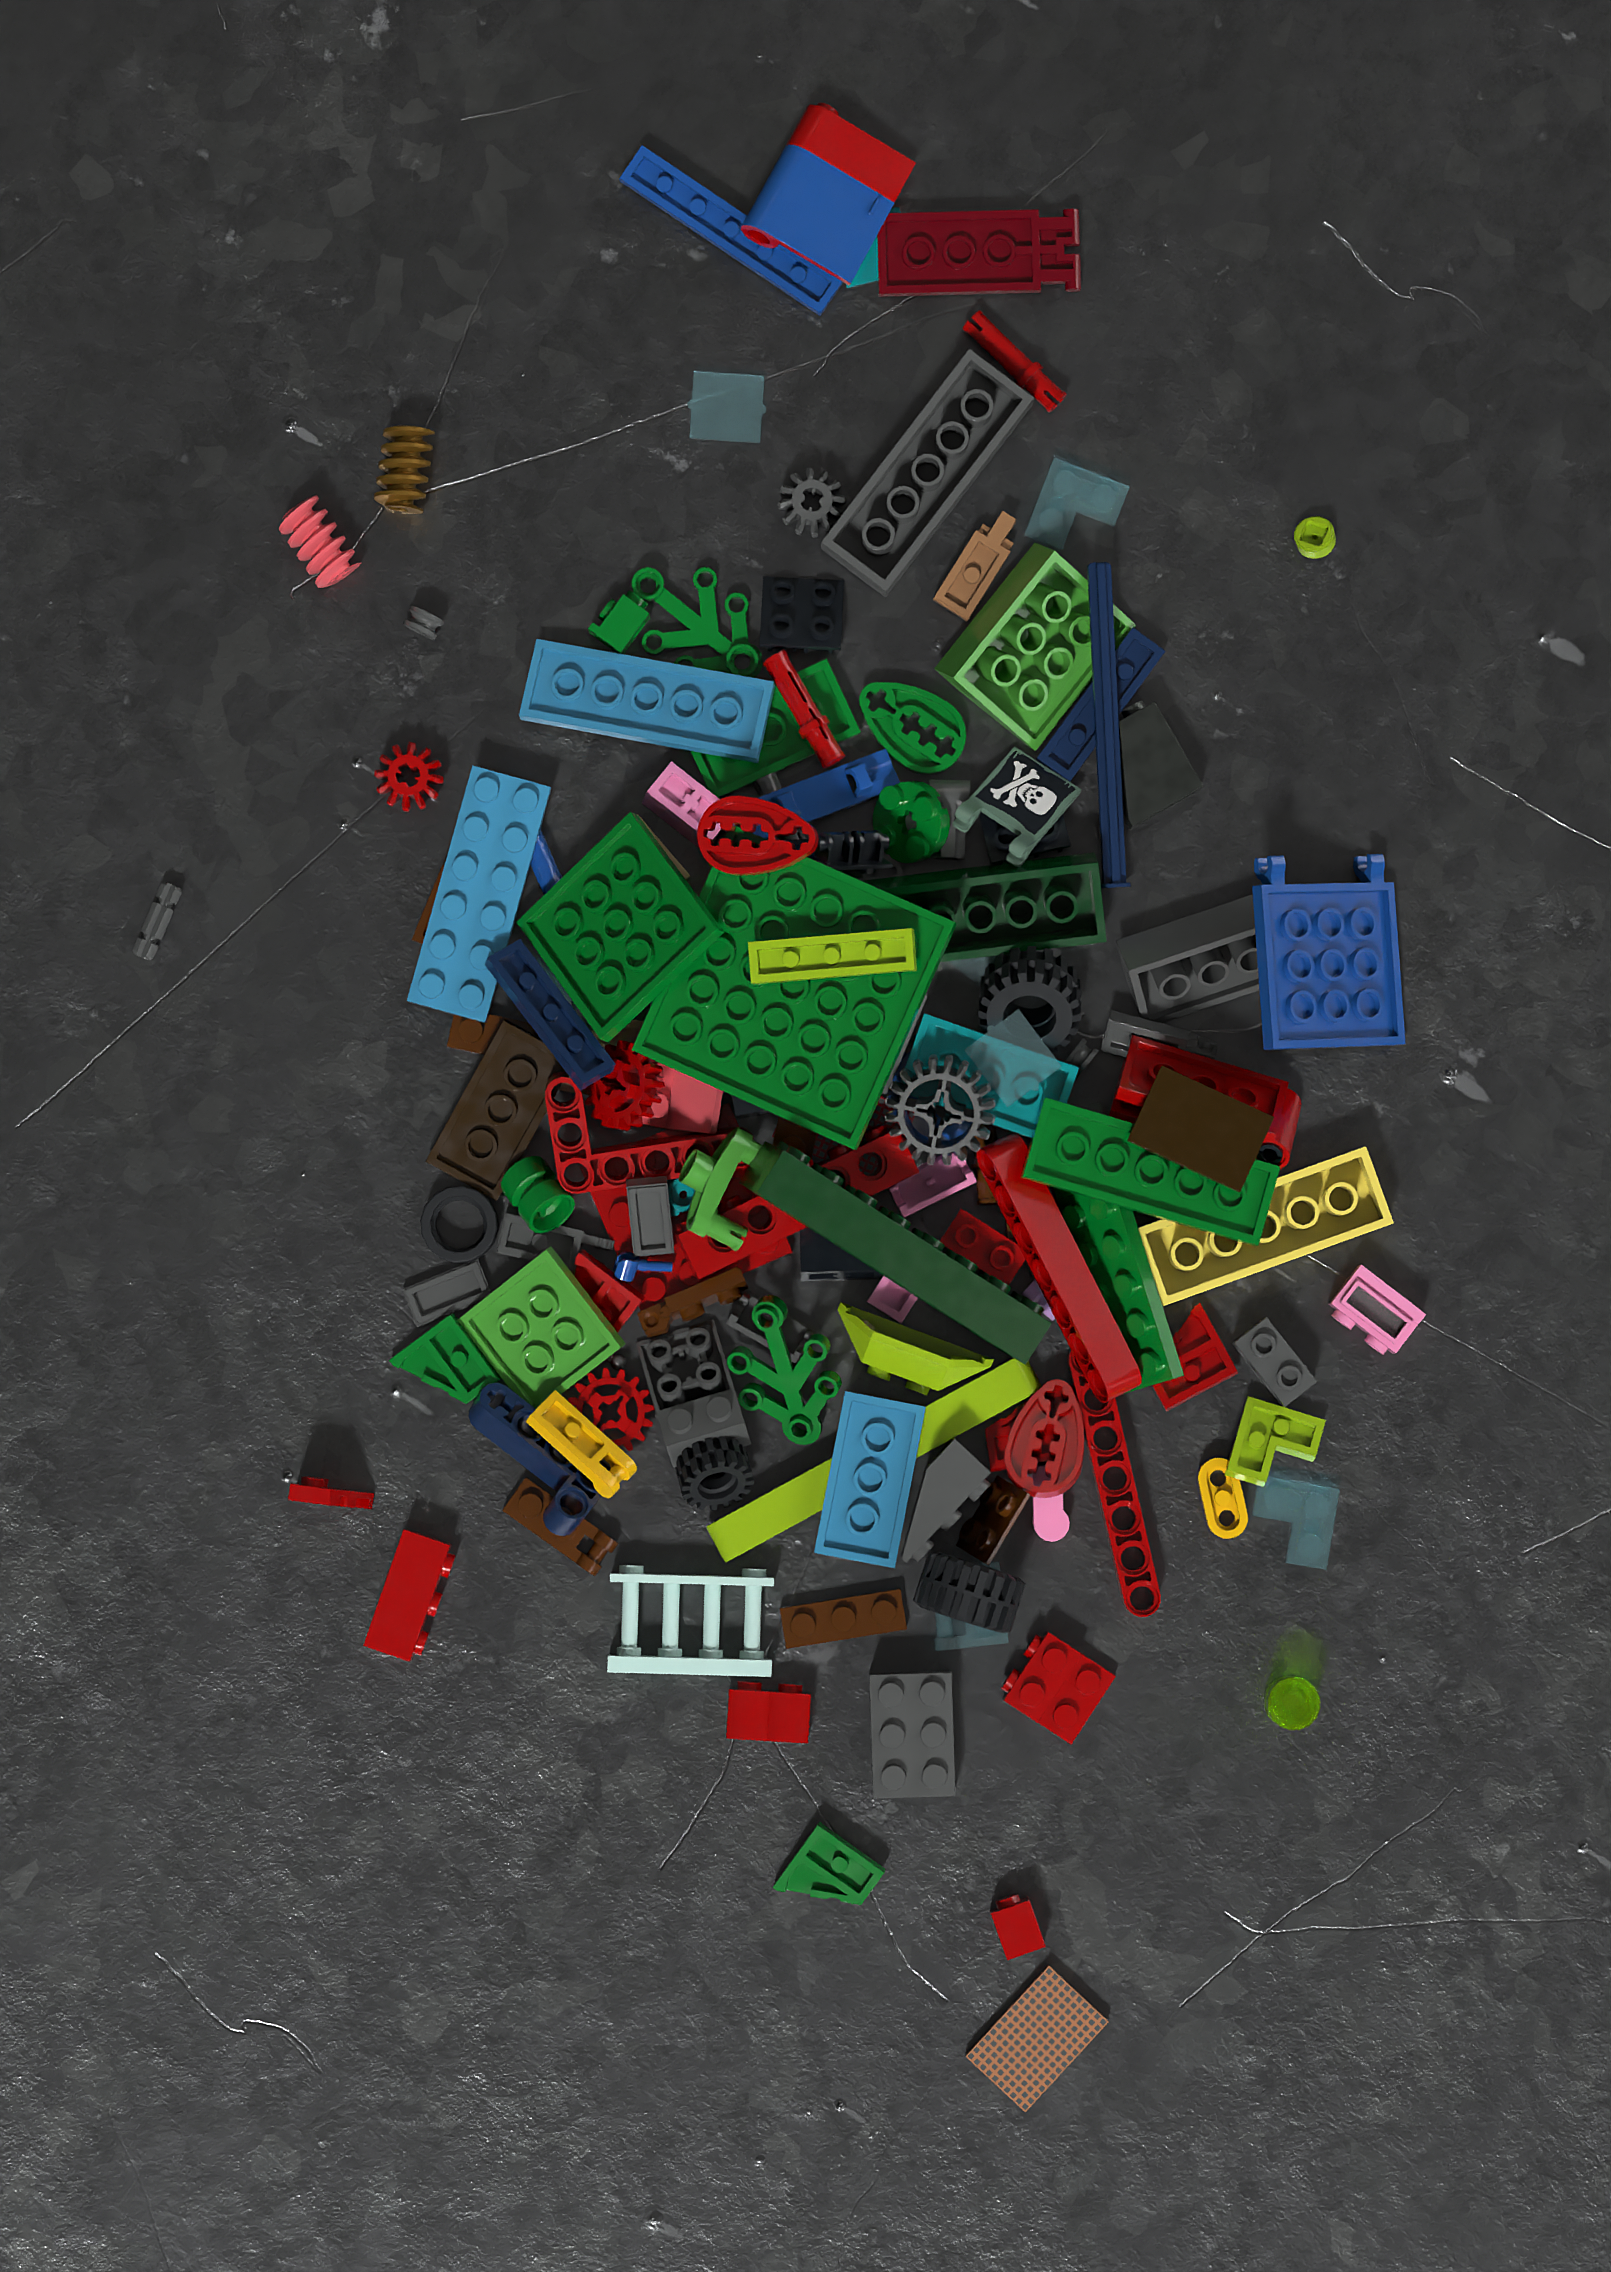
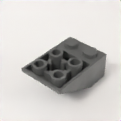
M714 1319L636 1342L673 1468L677 1467V1458H683L682 1451L686 1448L693 1451L692 1444L697 1441L700 1445L706 1444V1438L712 1437L714 1443L718 1441L719 1437H726L727 1443L734 1439L737 1440L738 1445H751Z
M954 1438L925 1467L901 1553V1558L906 1563L911 1557L918 1562L934 1545L929 1538L940 1527L945 1532L948 1531L962 1516V1513L957 1508L968 1497L975 1502L990 1486V1483L985 1478L991 1472Z

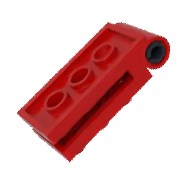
M1132 1035L1126 1058H1124L1109 1113L1110 1117L1135 1124L1161 1066H1164L1273 1116V1122L1256 1156V1160L1280 1166V1169L1288 1164L1302 1106L1298 1094L1288 1088L1289 1082Z

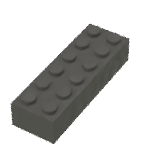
M969 349L822 540L821 549L886 598L1032 407L1034 397Z

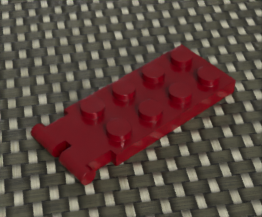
M1039 209L889 213L877 234L879 297L1040 293L1041 285L1065 284V291L1067 292L1081 291L1080 254H1064V247L1080 245L1079 209H1064L1063 217H1039Z

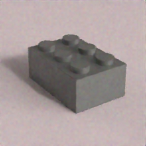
M949 1670L869 1673L873 1799L956 1796L952 1672Z

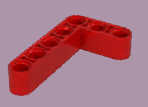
M566 1072L553 1074L548 1079L545 1087V1101L557 1177L562 1188L570 1193L580 1194L625 1187L626 1179L667 1176V1180L677 1179L687 1160L686 1152L688 1148L695 1144H701L709 1150V1156L712 1157L725 1137L733 1129L737 1128L717 1129L715 1134L689 1133L591 1149L582 1090H579ZM559 1083H568L574 1088L575 1095L570 1101L560 1102L552 1095L553 1087ZM574 1123L581 1129L582 1133L576 1141L566 1142L559 1137V1128L563 1124ZM738 1127V1128H740V1129H742V1130H744V1131H746V1132L752 1134L748 1129L743 1128V1127ZM655 1150L662 1151L668 1156L669 1161L664 1168L652 1169L646 1164L645 1159L647 1155ZM621 1157L628 1163V1169L624 1174L614 1176L606 1171V1162L610 1158ZM741 1161L740 1163H738L736 1169H741L749 1165ZM573 1163H580L586 1167L588 1174L582 1181L573 1182L565 1176L564 1171L566 1167Z

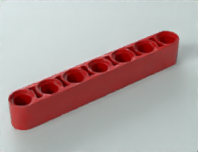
M1010 1133L980 1148L976 1152L977 1163L1092 1392L1099 1401L1107 1403L1140 1386L1142 1383L1141 1372L1047 1185L1021 1178L1028 1147L1017 1133Z
M1070 1349L1067 1355V1363L1074 1394L1081 1409L1085 1442L1121 1599L1124 1607L1131 1614L1138 1617H1147L1159 1608L1161 1594L1116 1398L1107 1402L1102 1409L1097 1411L1091 1410L1086 1406L1084 1396L1090 1386L1081 1369L1077 1366L1075 1357ZM1103 1426L1111 1428L1116 1435L1115 1444L1108 1450H1101L1094 1443L1093 1436L1096 1430ZM1112 1466L1119 1467L1125 1475L1124 1484L1117 1490H1110L1103 1483L1104 1472ZM1121 1506L1128 1507L1134 1514L1133 1524L1126 1530L1117 1529L1112 1522L1113 1512ZM1130 1546L1138 1547L1143 1554L1142 1564L1134 1570L1126 1569L1121 1562L1122 1552ZM1140 1586L1147 1587L1152 1593L1151 1604L1143 1610L1135 1609L1130 1602L1132 1591Z

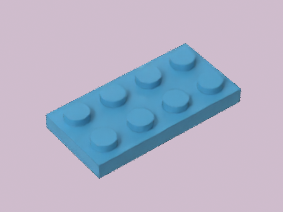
M845 1391L814 1553L895 1568L925 1406Z

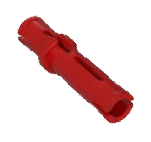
M981 310L976 312L971 318L983 330L980 331L969 320L965 323L962 330L967 332L1017 380L1015 384L1022 389L1025 388L1046 408L1048 413L1052 412L1058 405L1047 395V392L1060 403L1067 396V393L1062 391L1041 371L1043 366L1039 362L1033 363Z
M783 650L763 662L764 667L768 670L799 724L800 729L798 732L802 739L807 738L822 768L830 767L842 760L846 755L841 750L828 727L830 724L829 719L826 715H821L806 686L792 665L787 652Z

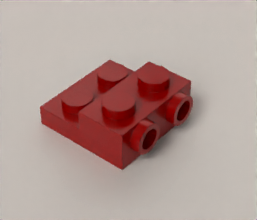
M1046 1631L1043 1637L1036 1634L1027 1646L1023 1655L1029 1659L1022 1670L1019 1672L1014 1668L1001 1687L1002 1690L1007 1692L1003 1697V1701L1072 1745L1116 1676Z

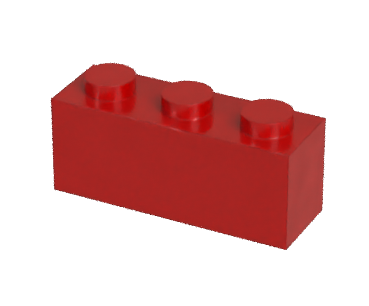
M403 1529L363 1646L409 1662L412 1661L414 1654L422 1656L429 1636V1632L423 1631V1627L428 1615L436 1616L443 1596L442 1593L436 1592L441 1576L449 1578L456 1555L449 1553L452 1544L409 1529Z

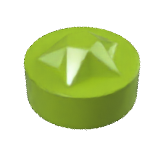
M1311 516L1302 520L1297 525L1294 531V540L1298 551L1303 556L1317 559L1328 555L1333 550L1336 544V535L1333 525L1329 520L1320 516Z

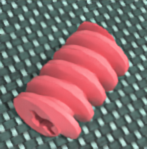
M314 495L290 509L283 516V522L279 526V531L284 535L293 533L288 540V544L291 548L301 547L297 553L298 559L300 561L311 560L306 567V571L309 575L320 573L316 578L315 584L318 588H324L347 577L361 563L352 565L348 563L355 551L353 549L340 551L339 548L346 538L344 535L335 538L330 536L337 524L335 522L324 525L321 523L328 511L326 508L313 511L312 507L319 500L318 496Z

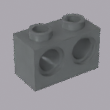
M1267 1317L1262 1318L1231 1343L1282 1407H1286L1317 1382Z

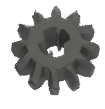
M808 467L806 468L805 481H802L795 472L790 475L791 481L796 488L788 485L781 486L780 492L791 499L778 501V509L792 510L783 517V523L788 525L798 519L799 521L795 528L796 534L801 535L804 532L805 526L810 525L811 536L815 538L818 537L819 524H822L827 532L832 529L833 523L828 517L839 520L843 514L840 509L833 506L844 505L847 499L845 495H833L841 488L842 484L839 480L833 481L828 486L826 485L829 478L827 470H823L819 480L813 479V468ZM812 494V498H815V495H819L821 497L819 500L820 509L812 511V507H810L809 510H805L803 508L805 505V495Z

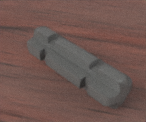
M168 882L160 884L155 895L158 899L156 902H152L140 930L143 934L141 938L137 937L132 949L135 955L146 960L154 958L159 947L156 943L158 940H162L174 912L171 908L173 904L177 905L182 892L179 887Z

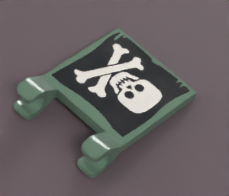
M1014 746L973 795L956 809V819L953 822V826L965 833L974 824L981 812L1018 835L1009 846L1010 853L1007 855L1006 860L1015 867H1020L1036 844L1079 796L1081 789Z

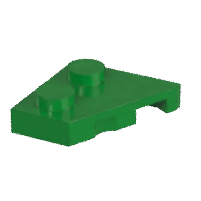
M452 1313L392 1357L389 1362L394 1367L402 1368L421 1378V1381L435 1388L438 1387L448 1392L450 1396L468 1404L479 1395L486 1385L498 1382L501 1377L457 1321L458 1319L455 1314Z
M819 1822L775 1882L773 1888L780 1892L788 1890L810 1894V1897L821 1899L836 1898L841 1902L862 1905L886 1869Z

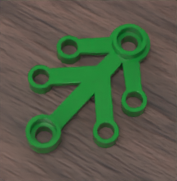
M646 567L634 574L632 578L633 592L645 602L655 601L689 629L665 633L658 630L647 631L642 638V647L647 654L655 656L661 654L665 649L709 645L721 656L694 660L689 655H682L675 660L674 664L689 661L696 668L752 678L757 677L762 669L763 659L760 650L748 642L746 613L749 609V602L745 595L735 592L728 595L725 599V611L731 617V642L718 631L714 592L717 586V575L713 569L702 567L693 575V584L699 593L701 617L664 588V579L656 569ZM702 573L710 574L713 577L712 584L708 587L700 586L697 581L699 575ZM652 579L656 583L655 590L651 593L643 592L640 588L643 580ZM738 598L744 602L745 605L741 612L736 613L730 610L729 603L732 599ZM653 635L660 637L662 640L661 646L655 650L648 648L646 645L647 639ZM740 655H745L750 659V665L746 669H739L734 663L735 659Z
M766 1295L761 1297L753 1308L752 1320L756 1327L765 1333L775 1369L756 1358L753 1352L744 1346L735 1347L727 1358V1365L732 1372L736 1374L748 1372L781 1392L787 1404L786 1406L766 1395L761 1385L748 1383L743 1387L738 1396V1401L744 1409L754 1411L759 1408L782 1423V1430L790 1441L800 1445H808L819 1438L823 1428L819 1413L827 1400L836 1396L842 1381L836 1372L831 1370L823 1371L814 1384L815 1392L805 1405L800 1389L816 1363L824 1360L830 1350V1342L822 1334L811 1335L804 1344L802 1357L795 1368H793L781 1329L787 1317V1306L779 1297ZM761 1313L770 1314L773 1321L765 1319ZM815 1343L820 1345L823 1351H814L811 1347V1344ZM735 1356L743 1357L747 1364H739L735 1360ZM822 1381H830L834 1385V1388H826L822 1384ZM751 1392L755 1394L758 1400H750L746 1393ZM795 1423L804 1424L807 1430L798 1428Z

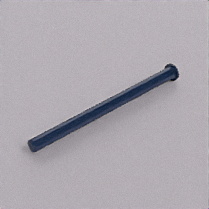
M1093 562L1087 566L1103 883L1101 888L1131 887V882H1126L1111 565L1108 562Z

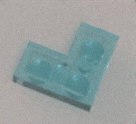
M1054 458L1026 529L1025 536L1063 549L1076 513L1115 526L1129 486Z
M1271 1477L1267 1478L1264 1487L1256 1485L1251 1516L1292 1522L1285 1563L1327 1570L1340 1489Z

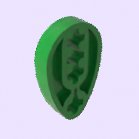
M873 682L865 686L861 691L859 707L867 727L882 748L886 749L888 754L905 769L920 775H934L944 772L957 762L965 746L966 728L963 718L953 705L933 693L900 683ZM880 691L886 694L884 702L896 713L891 714L886 709L884 710L880 707L875 711H871L869 709L870 700L866 698L869 693L877 695ZM913 714L919 717L918 726L924 730L928 729L930 725L935 727L934 736L939 741H944L946 737L953 740L951 748L955 753L952 756L945 753L941 758L935 754L937 750L935 744L932 742L926 743L925 746L919 744V733L913 730L908 735L903 733L904 724L900 719L903 716L910 718Z

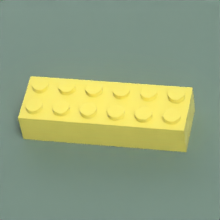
M1365 1146L1277 1178L1259 1246L1249 1245L1164 1219L1142 1226L1138 1230L1162 1306L1391 1225L1394 1222L1367 1147Z

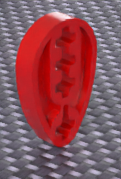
M728 796L714 802L702 815L697 830L699 849L706 861L724 873L737 876L759 875L792 866L811 855L816 850L819 842L816 829L796 813L776 803L746 796ZM717 823H720L721 829L727 832L735 831L736 825L741 824V830L747 833H754L756 826L761 825V831L768 834V840L761 841L760 847L755 848V843L748 839L740 840L739 846L735 847L734 841L722 838L719 841V845L714 846V840L708 838L707 833L708 831L715 830ZM802 827V833L809 836L808 843H802L800 850H796L795 844L778 840L779 836L795 835L797 828Z
M1059 1379L1050 1380L1037 1390L1019 1412L1006 1443L1004 1458L1007 1474L1015 1486L1031 1494L1030 1496L1051 1498L1066 1492L1075 1484L1082 1470L1085 1450L1084 1425L1079 1403L1072 1387L1067 1382ZM1055 1391H1061L1063 1399L1068 1402L1060 1403L1055 1417L1050 1418L1051 1402L1046 1399V1396L1053 1397ZM1047 1429L1053 1430L1054 1437L1059 1439V1441H1052L1049 1447L1050 1457L1055 1459L1054 1461H1047L1045 1465V1474L1050 1478V1481L1043 1480L1041 1486H1035L1033 1478L1028 1475L1036 1474L1038 1470L1037 1458L1033 1457V1454H1041L1042 1439L1037 1438V1436L1045 1435Z

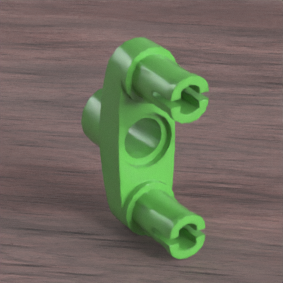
M738 1127L733 1129L721 1142L712 1157L697 1149L693 1150L685 1161L679 1175V1182L695 1190L687 1215V1229L701 1237L708 1235L731 1247L734 1251H737L744 1241L739 1238L741 1236L746 1237L748 1228L718 1214L717 1207L738 1163L742 1161L750 1165L762 1147V1144L753 1140L752 1134Z

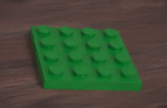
M629 812L516 922L600 1040L608 1043L724 933L723 929L641 818L632 812Z

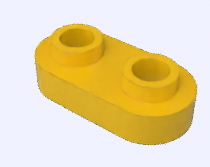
M1212 1458L1201 1465L1197 1474L1206 1522L1210 1531L1216 1536L1225 1539L1235 1538L1245 1530L1248 1523V1514L1241 1482L1239 1479L1225 1475L1229 1460ZM1215 1470H1220L1225 1475V1481L1220 1486H1214L1210 1481V1475ZM1224 1510H1229L1234 1515V1521L1229 1526H1224L1219 1521V1515Z

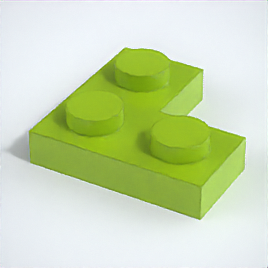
M1248 1396L1245 1400L1225 1475L1264 1487L1275 1451L1313 1462L1316 1458L1326 1420Z

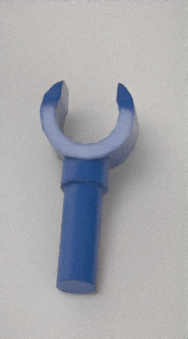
M624 1251L617 1256L613 1271H615L614 1276L617 1279L631 1282L637 1270L672 1272L673 1263L668 1261H648L634 1257L631 1252Z

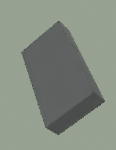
M667 1176L626 1179L634 1257L674 1253Z
M479 1259L402 1289L417 1327L478 1304L492 1293Z

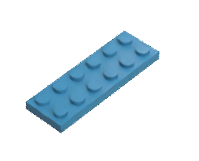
M536 639L519 717L521 720L758 763L775 684L774 681Z
M472 765L407 1002L487 1023L498 982L487 969L485 963L489 956L502 950L509 944L552 789L550 786Z

